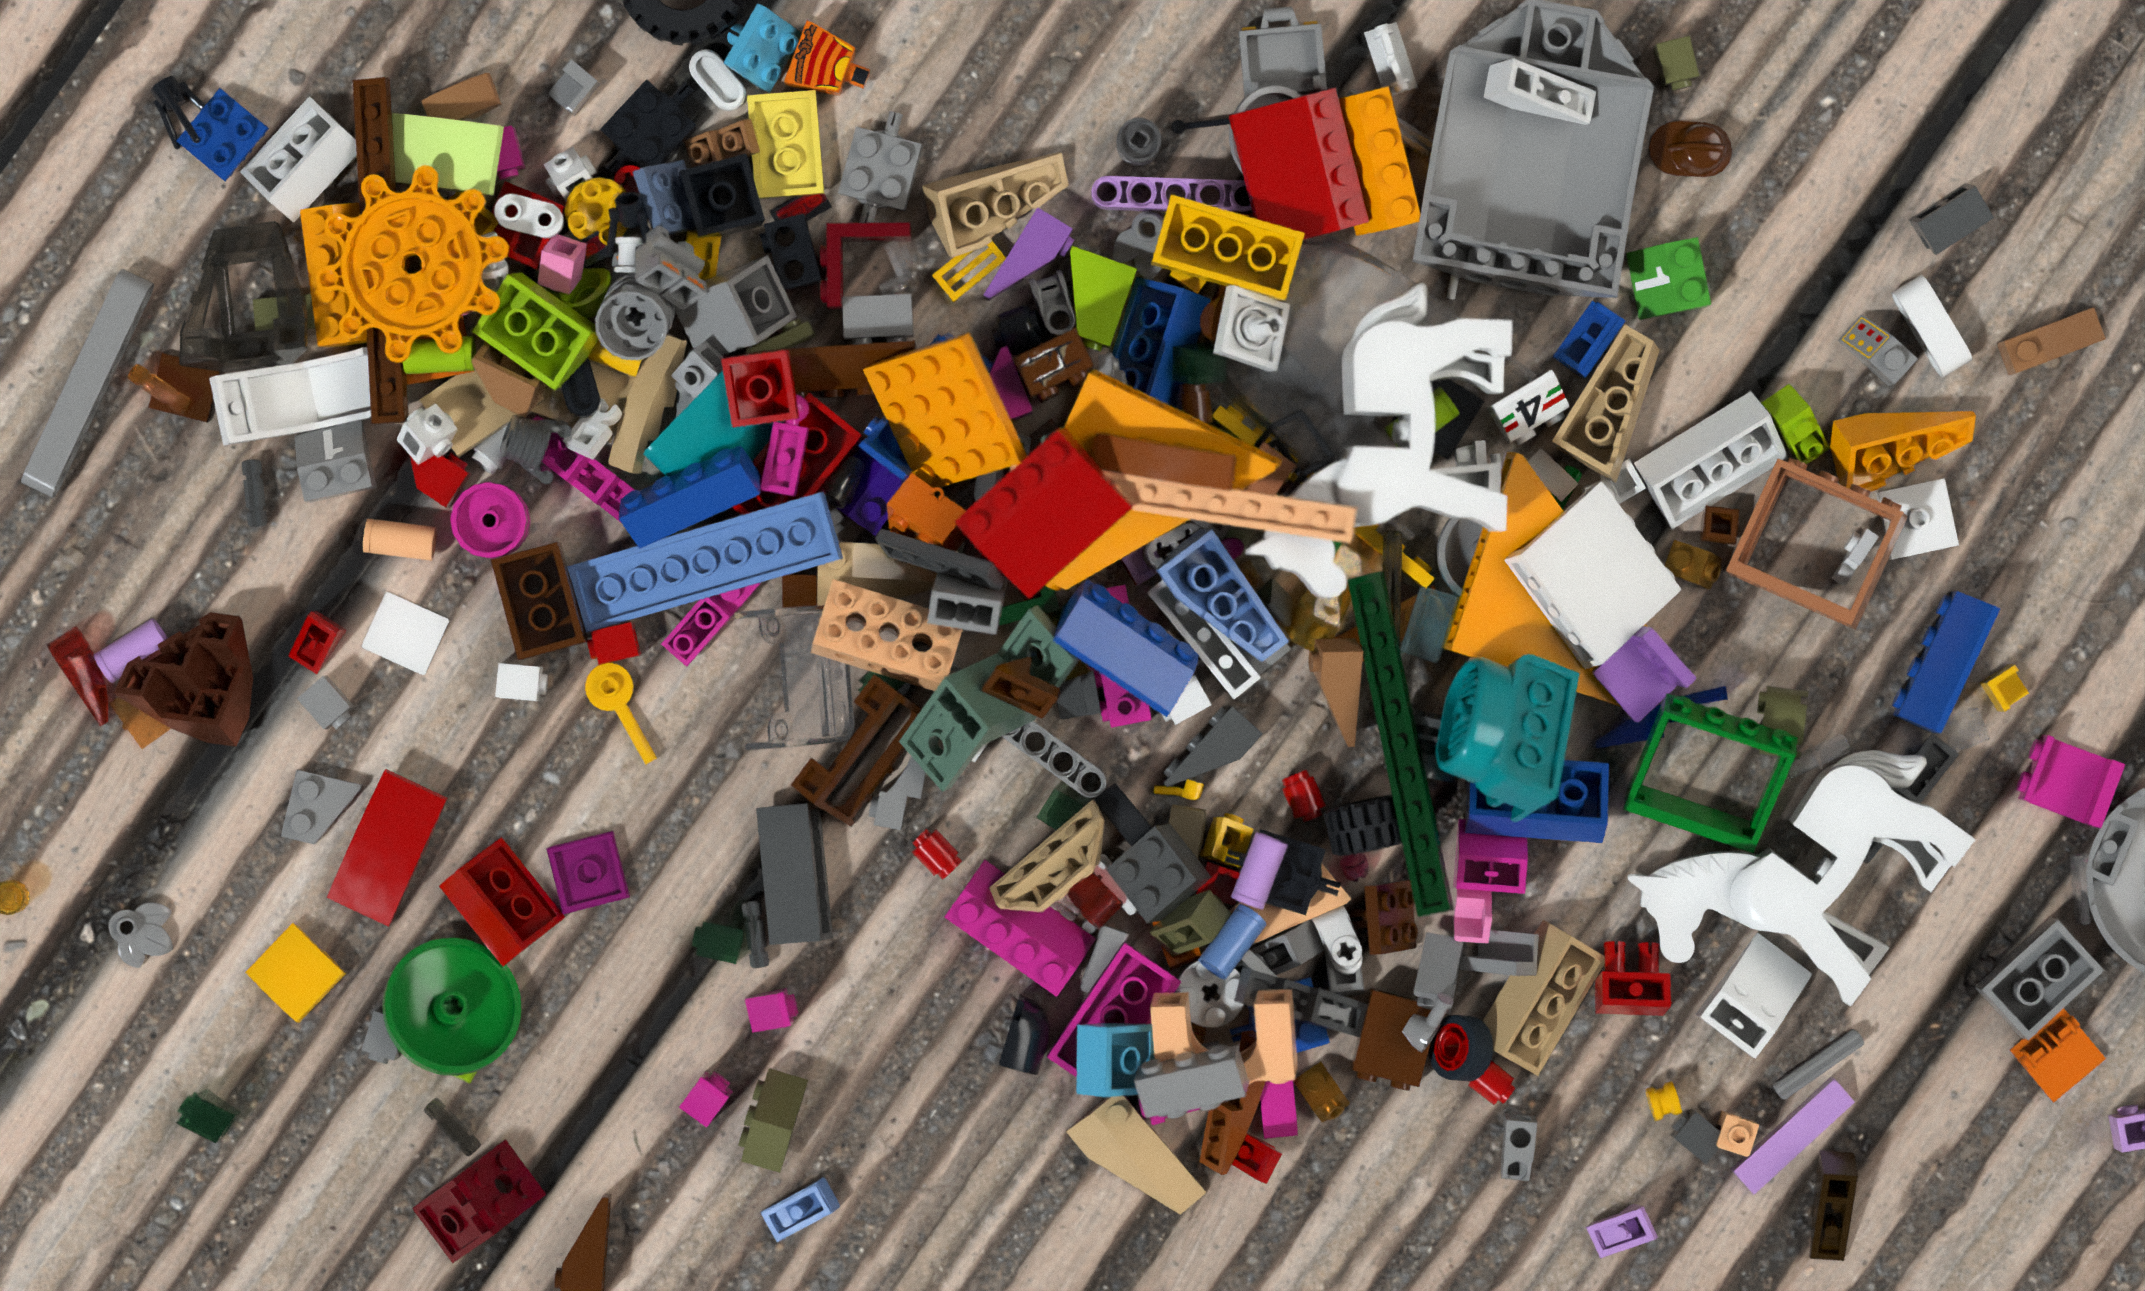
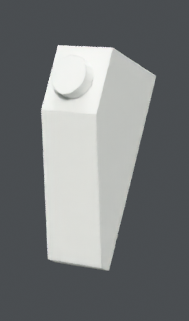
M1512 58L1489 66L1483 98L1511 109L1588 125L1591 122L1596 91Z

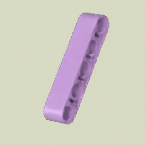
M1103 176L1095 181L1091 191L1094 204L1101 209L1166 212L1169 201L1165 193L1170 187H1180L1185 192V199L1202 204L1204 203L1200 199L1201 191L1211 187L1217 190L1220 198L1216 204L1209 206L1237 214L1252 212L1251 205L1240 206L1234 197L1239 189H1247L1245 180ZM1110 184L1116 189L1117 195L1112 201L1105 202L1099 199L1097 189L1101 185ZM1137 185H1144L1149 188L1151 197L1145 203H1138L1132 198V189Z

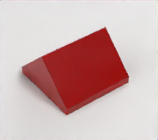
M788 349L764 350L721 359L732 427L799 418Z

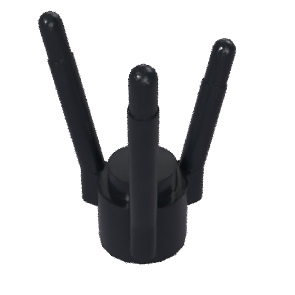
M174 76L164 78L152 87L151 93L156 98L153 104L161 115L174 148L178 150L181 145L177 142V134L168 112L172 111L175 112L194 143H199L200 138L182 111L181 106L186 102L184 96L200 110L206 104L189 89L185 81L178 83Z
M625 192L615 198L616 207L608 210L610 217L606 252L608 258L613 256L618 222H621L626 228L639 226L642 237L646 241V234L650 229L646 220L642 196L637 192Z

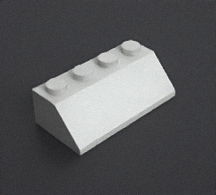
M1750 391L1634 462V465L1670 528L1674 529L1702 512L1706 505L1711 506L1772 469L1777 458L1785 461L1789 457L1770 414Z

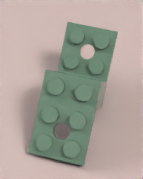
M1038 605L1027 611L998 653L946 676L900 739L901 745L942 792L952 788L982 745L1014 731L1037 718V716L981 691L983 684L997 665L1031 656L1029 674L1059 688L1079 661L1078 657L1053 641L1057 627ZM1037 648L1043 654V662L1037 657ZM939 738L944 744V750L938 745Z

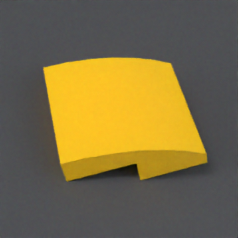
M292 923L245 972L297 1023H300L346 974L295 923Z

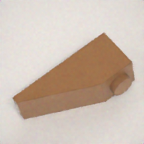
M2093 307L1999 342L1997 346L2009 376L2095 344L2106 338Z
M1355 638L1315 639L1314 651H1310L1308 658L1309 670L1314 673L1341 736L1348 747H1355L1363 650Z

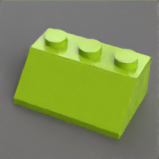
M522 272L507 274L496 292L500 298L499 309L492 315H482L472 332L549 387L558 390L588 358L598 342L596 325Z

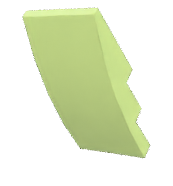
M392 113L395 179L397 184L411 186L414 171L422 165H428L433 167L439 175L438 189L464 192L468 189H477L484 195L494 194L504 130L503 126Z

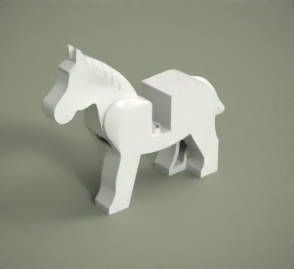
M1417 283L1403 294L1373 307L1357 325L1354 335L1347 343L1342 356L1344 415L1398 417V423L1393 424L1392 431L1393 443L1398 444V448L1354 446L1343 449L1337 462L1331 463L1312 474L1288 497L1358 507L1355 527L1382 523L1411 507H1419L1449 518L1472 520L1485 527L1488 531H1506L1507 495L1500 493L1501 462L1430 470L1435 437V411L1430 381L1445 378L1467 382L1486 394L1503 393L1504 358L1511 356L1512 320L1459 318L1437 326H1415L1427 314V286L1424 283ZM1474 350H1481V351H1485V352H1487V353H1489V354H1491V355L1479 354V353H1475V352H1473V351H1474ZM1265 530L1263 539L1245 551L1248 555L1265 556L1271 569L1279 568L1293 572L1302 580L1310 592L1317 597L1333 598L1343 592L1346 587L1345 573L1333 562L1335 556L1333 540Z
M1868 750L1852 753L1822 770L1789 819L1794 826L1833 853L1830 858L1824 855L1812 871L1816 875L1813 880L1769 847L1759 854L1741 851L1702 853L1672 861L1659 867L1649 875L1629 874L1627 877L1632 884L1641 890L1640 906L1645 907L1656 919L1660 949L1669 961L1682 963L1692 957L1695 949L1692 932L1699 927L1704 912L1707 909H1712L1749 928L1788 934L1795 938L1815 965L1835 982L1842 1001L1852 1006L1870 982V973L1888 951L1889 947L1885 943L1825 912V910L1851 882L1863 863L1872 841L1885 844L1900 852L1911 864L1919 883L1925 889L1932 892L1950 866L1956 867L1976 839L1931 806L1908 800L1890 788H1907L1911 786L1927 765V760L1924 756L1898 755L1879 750ZM1930 843L1936 845V846L1939 848V850L1941 851L1942 855H1941L1940 853H1938V852L1930 845Z

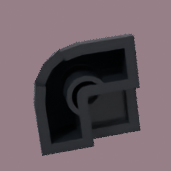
M1019 994L999 1065L1016 1071L1038 1075L1049 1042L1050 1024L1047 1014L1036 1001Z

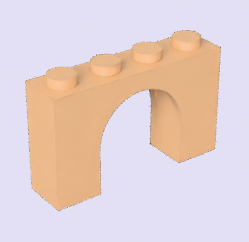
M1292 989L1257 990L1254 1004L1257 1038L1249 1048L1240 1052L1249 1084L1255 1081H1270L1274 1084H1283L1289 1080H1295L1298 1061ZM1189 992L1154 993L1150 1009L1155 1059L1165 1061L1174 1059L1177 1055L1184 1052L1197 1054L1208 1051L1199 1043L1192 1030Z

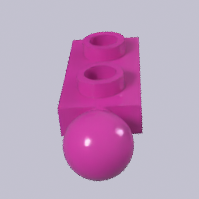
M796 395L799 418L785 420V424L773 423L760 487L762 491L796 497L809 433L808 428L799 426V422L804 420L809 412L807 401L800 395Z

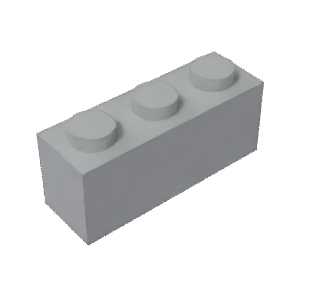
M1224 1044L1216 1045L1202 1053L1184 1052L1170 1060L1152 1059L1146 1061L1141 1066H1138L1134 1079L1146 1118L1245 1097L1249 1085V1079L1238 1045L1228 1047Z

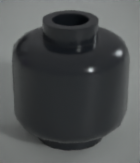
M1021 305L999 314L996 318L997 328L992 329L993 338L998 348L1007 346L1012 355H1017L1041 344L1042 335L1046 334L1039 312L1036 309L1031 310L1026 305Z

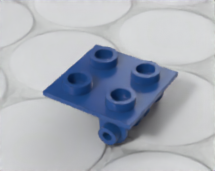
M219 88L191 122L200 138V142L194 143L186 130L177 139V142L223 181H226L233 175L232 173L239 164L246 159L245 157L248 153L252 152L253 147L262 136L266 135L265 133L269 128Z

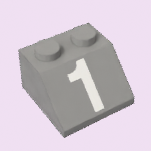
M362 421L294 435L297 471L304 502L311 503L377 488Z

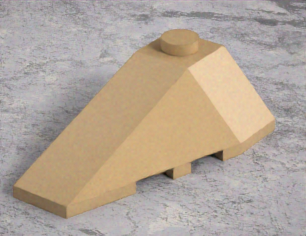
M1057 152L955 175L923 185L922 187L929 218L948 255L955 257L985 247L992 242L994 236L1006 228L1010 229L1018 223L1017 220L1033 208H1039L1068 187L1069 183L1062 153Z

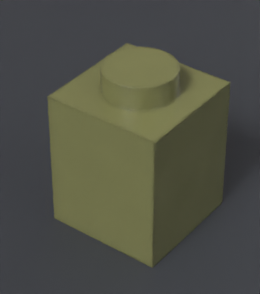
M1690 36L1657 43L1652 47L1662 87L1671 85L1672 91L1685 89L1692 86L1691 80H1695L1700 76Z

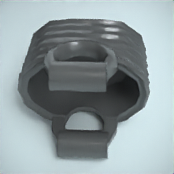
M513 415L504 432L500 452L503 457H508L509 460H514L515 463L518 462L526 471L540 479L542 483L549 484L553 480L551 470L546 466L539 467L545 455L551 432L558 433L562 438H567L571 434V428L564 420H530L529 418L525 419L523 416Z

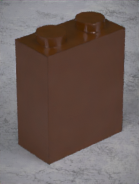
M1371 988L1360 1037L1357 1040L1350 1068L1358 1072L1357 1078L1377 1082V1078L1381 1077L1391 1080V1087L1410 1091L1411 1085L1420 1086L1430 1044L1421 1053L1411 1045L1402 1031L1413 1014L1428 1017L1432 1009L1418 1006L1416 999Z

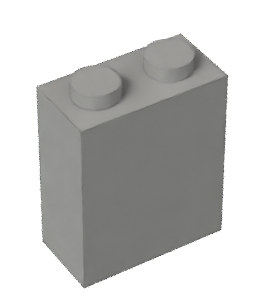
M937 572L931 594L927 623L997 634L1003 610L1007 577L1002 575L1005 582L1000 591H995Z

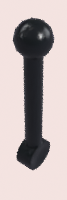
M1229 118L1187 123L1176 120L1172 123V130L1176 134H1181L1186 129L1229 125L1230 120Z

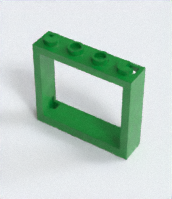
M1666 693L1626 789L1623 810L1754 853L1795 759L1798 737L1791 735L1783 729H1772L1758 724L1753 719L1739 718L1725 713L1720 708L1706 707L1692 702L1687 697ZM1669 719L1778 755L1750 821L1642 785Z

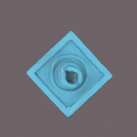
M757 3L745 26L735 24L731 27V30L740 35L736 36L728 32L727 40L733 47L723 64L770 94L791 55L796 50L802 32L768 8Z

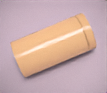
M368 518L364 529L363 552L433 561L437 541V527Z

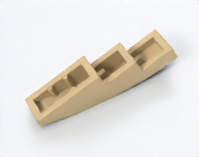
M667 334L662 347L652 356L643 359L628 393L622 416L616 428L608 465L629 473L641 474L645 457L643 453L646 450L648 440H655L659 435L664 407H674L677 389L675 387L676 380L671 375L683 362L687 340Z

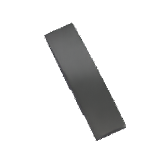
M1931 733L1913 754L1922 755L1927 760V765L1914 783L1907 788L1890 787L1898 795L1920 804L1959 756L1957 752L1934 733ZM1872 841L1863 862L1869 863L1884 844Z
M1242 968L1234 999L1235 1002L1254 1007L1257 990L1292 989L1295 1020L1360 1037L1368 1004L1320 988L1309 987L1253 969Z

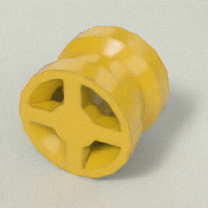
M1672 1081L1666 1082L1662 1088L1655 1089L1650 1087L1645 1089L1648 1104L1655 1121L1662 1120L1664 1115L1670 1113L1673 1115L1682 1114L1680 1101Z

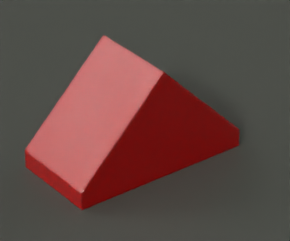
M311 611L288 656L317 675L343 637L346 629L320 612Z

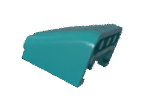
M722 370L650 444L643 455L668 477L682 472L692 463H701L714 457L715 454L723 449H732L739 445L743 447L751 461H753L770 441L774 422L732 427Z

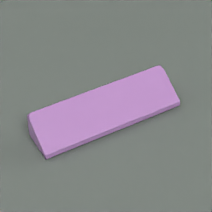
M1830 1077L1751 1150L1748 1157L1744 1156L1731 1168V1171L1755 1195L1854 1104V1100L1833 1077Z

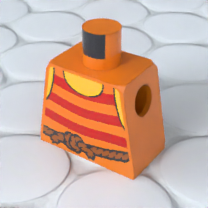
M807 20L784 83L786 86L816 90V92L840 96L845 82L864 89L871 69L852 63L856 54L854 46Z

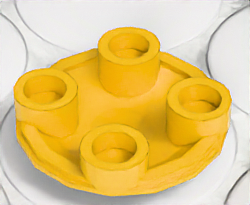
M601 177L586 179L575 186L567 198L564 210L566 224L573 235L582 240L599 231V240L604 245H607L606 241H608L610 225L608 210L616 207L615 198L625 193V189L615 181ZM621 222L617 224L616 237H622L628 229Z

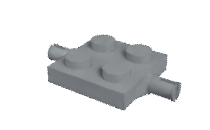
M889 111L884 131H871L860 127L855 128L838 193L855 198L864 204L859 223H874L877 208L889 207L906 211L923 145L905 140L898 135L903 114Z

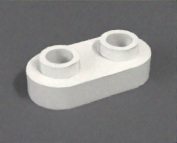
M508 194L501 197L495 205V218L506 229L541 238H552L560 233L564 225L562 212L551 203ZM510 205H515L518 209L517 215L513 218L507 217L505 213L506 208ZM542 214H549L552 220L548 226L540 225L539 218Z

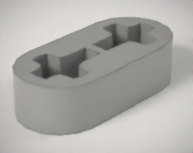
M1188 523L1152 540L1143 548L1142 556L1144 562L1148 567L1156 570L1171 553L1169 552L1163 557L1156 558L1154 552L1157 549H1163L1168 546L1170 551H1172L1179 545L1177 541L1185 536L1193 535L1201 528L1196 524Z

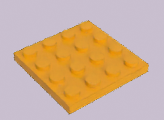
M969 332L872 363L862 369L886 419L889 421L888 424L909 467L913 469L912 473L931 487H943L1021 463L1028 456Z

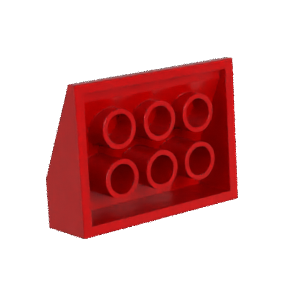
M1336 88L1317 91L1228 115L1254 219L1305 233L1303 240L1369 222Z
M1066 428L1055 431L954 522L976 548L1030 599L1134 507Z

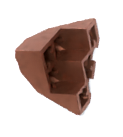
M210 612L199 619L200 625L185 634L181 631L159 643L157 645L159 650L144 659L138 656L126 664L114 691L116 696L170 729L207 743L237 746L249 719L253 674L244 626L240 616Z

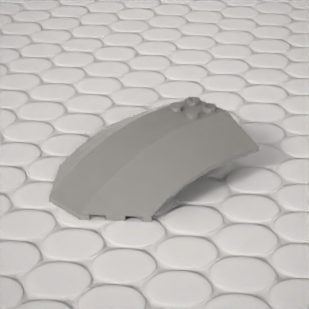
M1526 0L1503 18L1500 17L1479 31L1476 36L1450 51L1428 165L1413 262L1472 282L1550 296L1617 298L1638 168L1655 87L1648 78L1642 75L1634 64L1632 56L1620 40L1613 36L1604 24L1605 20L1597 10L1543 0ZM1514 58L1596 91L1590 124L1584 125L1515 110L1483 98L1489 66Z

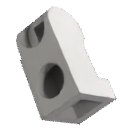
M1504 1113L1501 1179L1529 1181L1534 1160L1537 1120L1535 1115Z

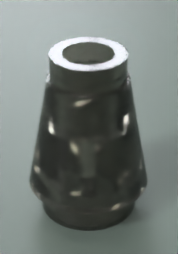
M848 456L847 460L823 483L822 492L825 494L826 501L832 506L844 509L847 504L852 503L863 471L866 468V465L860 459Z

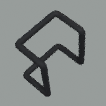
M1296 410L1271 423L1253 445L1259 449L1276 428L1300 417L1328 456L1303 471L1298 466L1294 471L1298 477L1282 496L1288 497L1307 479L1309 474L1335 460L1334 452L1302 410ZM1275 439L1266 443L1271 448L1277 447L1285 458L1297 465L1281 441Z

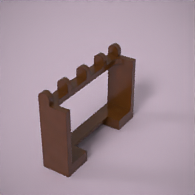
M875 674L853 701L869 715L833 763L826 769L811 757L790 784L813 804L850 827L855 823L853 818L866 800L871 802V794L887 773L891 775L895 769L892 766L905 750L899 741L922 710L912 700ZM899 702L909 708L911 712L909 720L846 803L842 806H834L826 800Z

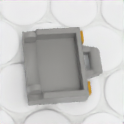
M1291 6L1264 9L1260 29H1256V26L1243 27L1242 31H1239L1244 98L1257 89L1269 86L1286 87L1297 93L1327 90L1322 27L1317 21L1303 22V25H1299ZM1290 20L1289 27L1269 28L1268 22Z

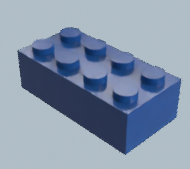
M1564 760L1558 797L1517 823L1511 821L1513 805L1505 802L1498 807L1488 805L1486 795L1477 788L1475 783L1467 781L1465 833L1603 843L1608 825L1609 763Z

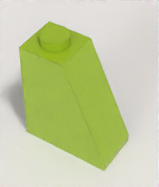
M1072 246L1070 261L1076 330L1080 338L1083 339L1085 347L1101 352L1102 347L1110 349L1137 268Z

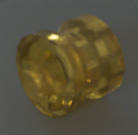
M18 880L0 882V914L11 915L23 911L30 900V893L26 885Z

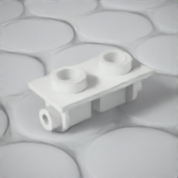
M1397 22L1382 24L1373 30L1364 32L1381 87L1390 85L1392 96L1417 88L1418 86Z

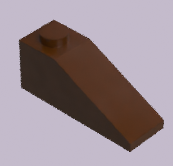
M604 1194L563 1261L562 1268H556L555 1288L560 1289V1291H604L612 1194Z

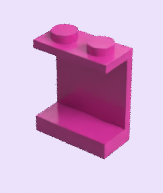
M2041 735L2040 740L2035 739L2028 756L2032 759L2028 772H2022L2017 783L2016 790L2020 791L2018 799L2101 829L2125 764L2061 742L2049 735Z

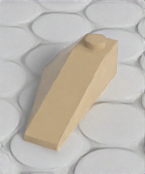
M839 542L843 559L818 566L817 610L823 611L833 579L899 599L932 590L937 572L890 558L879 544Z
M1126 1096L1106 1097L1066 1131L1090 1160L1180 1215L1206 1194L1203 1187L1146 1119H1143L1141 1113Z

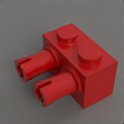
M1615 941L1604 942L1605 971H1602L1595 979V1014L1664 1016L1671 1008L1670 973H1659L1660 944L1652 942L1651 946H1649V942L1639 943V972H1625L1626 943L1618 941L1617 944H1615Z

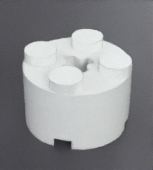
M1198 959L1190 962L1182 969L1178 976V979L1182 982L1177 988L1176 993L1189 992L1191 1022L1203 1027H1220L1232 1021L1239 1014L1243 1004L1235 1002L1234 999L1241 975L1235 968L1226 980L1212 974ZM1213 983L1217 984L1216 991L1219 994L1216 999L1214 997H1210L1208 1000L1203 999L1205 993L1202 987L1204 985L1210 987Z

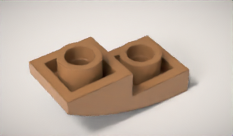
M484 73L464 80L421 100L428 117L461 121L466 118L475 119L502 105L490 73Z
M751 119L740 120L719 130L707 131L684 142L691 168L747 154V157L760 152Z

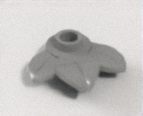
M1152 211L1138 214L1132 222L1131 229L1120 233L1117 237L1113 250L1114 261L1124 263L1133 260L1138 272L1145 279L1152 280L1161 270V267L1151 265L1164 221L1163 218ZM1144 223H1152L1155 226V232L1151 235L1144 234L1142 232V225Z
M145 902L135 910L122 909L111 916L108 930L111 937L118 942V954L126 964L140 968L145 959V954L161 956L173 950L169 935L161 927L171 915V910L159 903ZM124 921L132 923V929L128 933L120 931V925Z

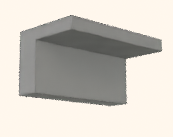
M1490 929L1488 944L1478 943L1477 956H1461L1460 970L1512 976H1536L1539 934Z

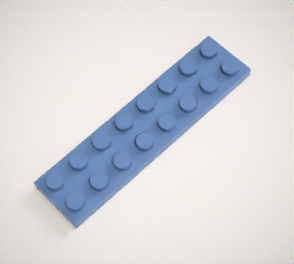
M820 492L666 537L641 549L635 546L570 565L567 568L585 630L590 632L843 559L825 494Z

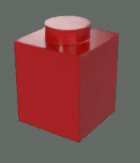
M634 622L591 631L592 639H587L591 659H597L598 665L641 656Z

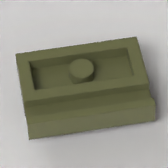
M797 319L781 327L783 330L782 334L773 338L769 335L759 343L752 345V348L746 350L748 354L764 350L790 349L816 335L809 321L802 324L801 320Z

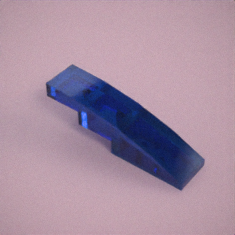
M1717 686L1680 695L1689 698L1697 704L1728 700L1726 686ZM1662 702L1654 707L1640 722L1633 721L1631 717L1622 720L1592 740L1593 748L1647 740ZM1669 719L1668 723L1677 721Z

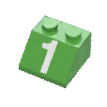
M1698 237L1626 253L1639 320L1705 308L1711 305Z

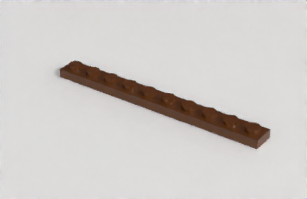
M387 77L353 80L360 215L366 207L361 184L367 176L374 174L383 177L391 191L396 193L390 79ZM369 328L366 330L371 424L404 423L409 417L407 377L404 372L403 362L396 363L387 358L385 353L386 336L384 332L379 328Z

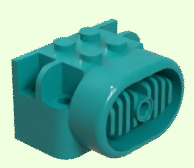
M1531 654L1521 656L1507 667L1481 656H1476L1466 661L1455 675L1446 695L1436 744V761L1439 768L1446 773L1475 783L1477 788L1486 795L1488 805L1498 807L1504 802L1513 805L1511 821L1516 823L1557 798L1580 673Z

